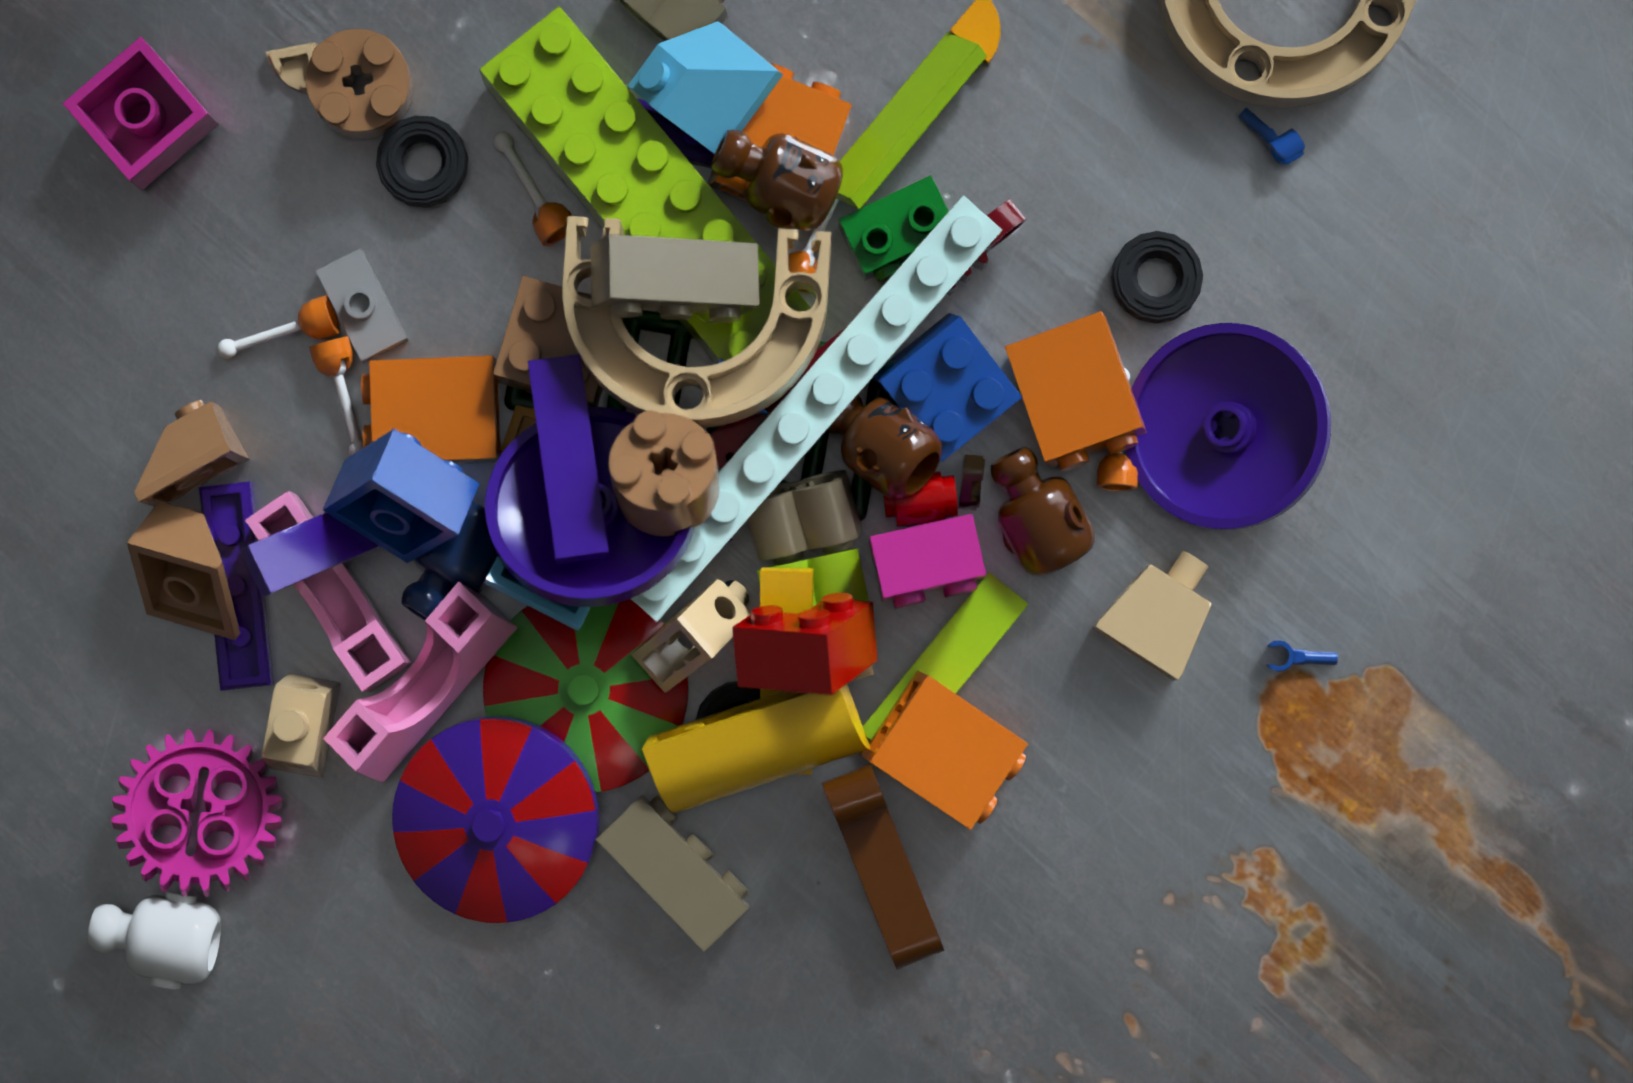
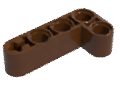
M870 763L822 782L827 799L896 970L945 951Z

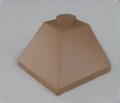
M197 400L175 412L177 420L165 426L134 491L139 502L155 507L158 501L170 504L249 460L221 406L212 401L204 405L202 400Z
M158 501L127 542L146 614L236 640L240 630L223 562L204 514L195 512L190 508H181Z

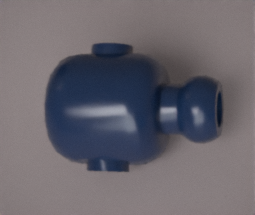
M472 501L459 534L413 560L416 567L423 573L418 581L409 584L405 588L401 597V604L424 621L458 582L463 583L478 593L487 585L484 582L497 554L491 542L486 523L485 508Z

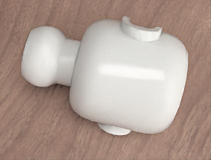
M166 891V896L152 895L144 898L137 904L133 914L124 913L113 904H102L96 907L89 924L88 945L99 953H110L115 950L126 951L128 967L139 976L151 978L150 985L169 989H181V984H199L211 974L220 943L221 919L218 912L210 905L197 902V896L187 895V897H183L181 894Z

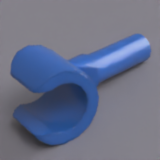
M1245 108L1240 113L1239 118L1262 137V140L1267 143L1273 159L1278 164H1289L1304 154L1305 144L1294 129L1291 128L1278 136L1272 128L1266 125L1248 108Z
M1280 640L1273 641L1267 646L1284 647L1289 652V659L1286 664L1282 666L1266 664L1270 669L1277 672L1286 671L1292 665H1337L1338 662L1337 652L1292 649L1288 643Z

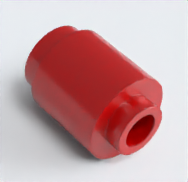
M936 471L927 484L909 498L893 500L883 495L885 517H895L897 527L928 524L946 520L945 517L958 516L954 475L942 476L941 471Z

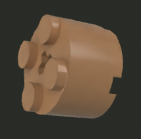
M348 29L331 35L319 43L312 52L306 70L307 94L317 114L331 129L350 139L370 140L383 136L394 124L402 120L412 102L413 82L402 53L388 37L371 30ZM364 74L366 80L373 81V83L365 85V94L356 95L353 88L347 87V85L354 83L356 75Z
M651 410L639 414L634 422L628 425L616 438L609 457L610 475L617 504L626 520L632 526L650 535L670 536L675 535V531L690 526L693 529L710 516L719 497V476L713 440L701 426L681 415L659 413Z

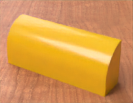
M847 684L833 695L782 691L650 735L642 747L657 790L672 813H678L870 749Z

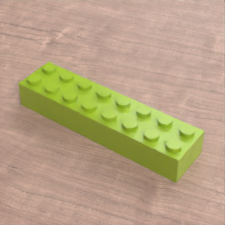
M560 6L479 69L485 87L602 228L605 227V218L620 219L624 235L757 243ZM759 245L758 307L741 314V320L737 322L709 321V314L692 313V318L679 320L715 364L720 358L726 361L745 350L760 334L770 315L774 298L776 265ZM797 290L791 292L787 297L786 303L794 311L803 312L811 308Z

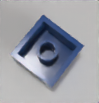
M951 313L945 315L884 364L871 379L884 397L891 398L901 409L909 408L914 416L928 425L938 435L942 442L941 462L1022 398L1021 394L962 317Z
M392 429L344 460L322 510L399 559L409 563L459 534L480 483L464 474L462 468L448 460H442L422 447L419 440L412 435Z

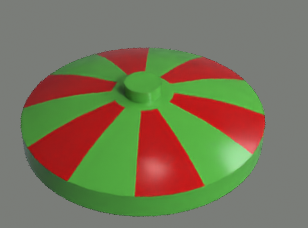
M632 599L611 605L590 607L579 631L530 606L522 609L510 620L518 628L486 664L483 678V702L486 716L519 718L549 730L566 743L579 757L592 780L595 792L616 789L637 780L649 772L650 769L642 751L647 738L650 735L683 725L689 701L688 677L665 693L631 656L664 623L660 619L655 621Z

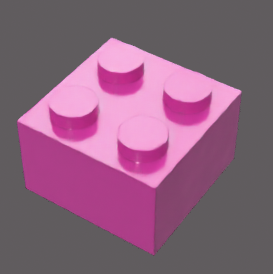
M141 36L62 103L124 176L141 191L219 125Z
M973 514L874 535L869 538L868 543L881 601L893 600L894 609L924 603L926 600L925 592L943 589L945 598L973 592L977 589L976 581L982 580L986 576Z

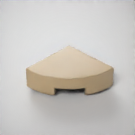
M316 42L266 51L271 68L290 88H295L294 90H300L298 92L307 94L306 70L312 52L317 46Z

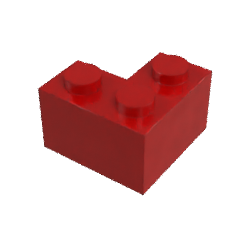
M848 593L825 595L820 603L810 610L800 612L799 614L783 613V609L779 606L757 607L751 611V615L732 627L738 687L833 695L878 661L873 601L853 600V595Z

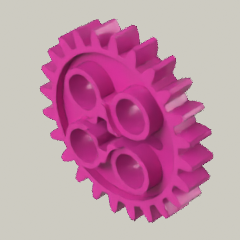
M191 729L186 730L184 744L177 745L169 734L165 735L166 750L160 753L155 747L148 744L145 746L149 758L146 764L136 759L130 760L131 769L136 777L120 776L118 779L120 788L128 793V795L112 797L114 808L125 812L111 818L114 829L127 830L116 838L118 848L128 849L134 847L126 856L127 864L129 867H133L145 862L141 870L142 880L145 882L159 873L161 891L165 892L174 881H177L180 884L183 897H187L192 884H200L204 897H207L211 891V882L217 880L226 892L230 891V875L236 873L241 879L248 881L250 877L246 864L249 861L262 867L265 865V857L259 848L275 849L276 838L267 832V830L282 828L281 817L270 813L282 808L281 796L268 795L278 787L276 776L261 778L268 769L267 763L261 759L250 764L253 750L249 744L236 753L234 751V736L231 734L224 739L221 745L215 744L213 730L210 729L206 732L203 742H195ZM202 770H208L209 776L203 793L206 812H202L199 816L196 852L193 856L186 855V849L192 833L189 813H194L196 809L199 774ZM173 776H182L190 781L188 787L180 793L171 794L162 789L164 782ZM232 782L242 788L237 797L231 800H222L214 795L215 789L223 783ZM165 825H173L181 830L180 836L171 843L163 844L153 839L155 832ZM224 831L233 836L232 843L222 850H214L205 845L207 838L215 832Z

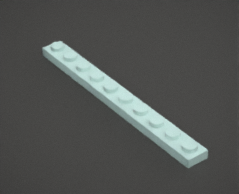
M963 195L718 472L720 491L716 506L710 516L702 524L694 528L690 543L680 561L659 583L642 594L631 598L655 621H658L1002 231L997 224Z

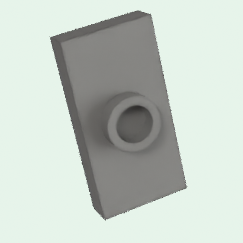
M362 248L316 270L362 363L408 341Z

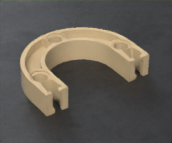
M1157 0L1165 31L1172 45L1183 61L1202 80L1218 91L1249 104L1272 108H1294L1332 99L1346 92L1368 76L1388 54L1402 34L1416 0H1357L1348 21L1336 33L1320 42L1291 48L1272 46L1251 38L1234 25L1223 11L1218 0ZM1377 5L1387 9L1391 15V25L1383 27L1373 23L1369 18V7ZM1244 59L1252 61L1259 69V79L1255 81L1241 79L1235 71V63Z
M567 216L563 269V306L567 326L574 345L590 374L612 398L638 415L651 410L659 413L681 415L694 421L702 428L722 426L755 415L772 405L798 381L807 369L821 341L826 321L831 232L816 231V240H811V250L819 251L816 272L808 274L805 272H789L788 249L794 250V241H798L799 231L778 229L773 304L768 320L760 334L745 350L729 360L711 366L684 367L667 363L649 354L631 337L622 322V318L611 316L610 309L592 308V299L582 298L578 295L579 284L585 278L591 277V259L581 260V237H586L588 218ZM605 218L603 237L608 234L624 235L621 220ZM798 289L808 290L816 298L815 304L807 311H794L786 303L787 297L791 292ZM685 386L699 388L704 394L702 402L694 409L685 410L679 408L674 403L675 395L679 389Z

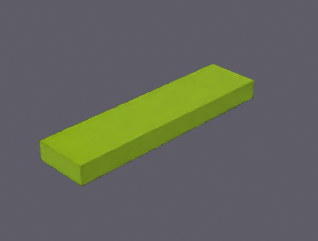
M948 32L943 36L840 160L843 167V179L836 199L857 209L863 207L985 60L987 55L979 44Z
M988 572L978 584L977 589L969 595L865 722L863 729L866 737L870 740L872 739L917 670L929 675L956 694L1029 604L992 573Z

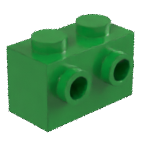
M932 175L839 218L838 228L863 280L866 281L876 277L878 283L887 281L947 214L948 209Z

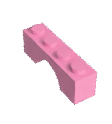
M287 491L245 521L257 539L261 540L313 518V516L297 494ZM345 563L294 584L326 632L332 649L362 692H372L412 664V661Z
M458 582L425 620L427 636L424 646L415 662L405 674L380 693L367 698L357 699L323 738L355 772L384 783L518 628L484 595L473 591L461 582Z

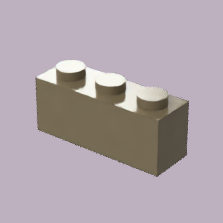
M608 234L590 245L592 308L610 309V315L613 317H638L642 315V310L660 311V318L665 320H685L692 318V313L709 314V321L729 323L740 321L741 314L759 306L758 243Z
M641 795L596 841L705 952L749 909L750 905L743 898L750 892L729 870L721 876L712 867L708 860L714 854L694 833L685 838L672 825L678 817L668 809L658 796L649 801L644 795Z

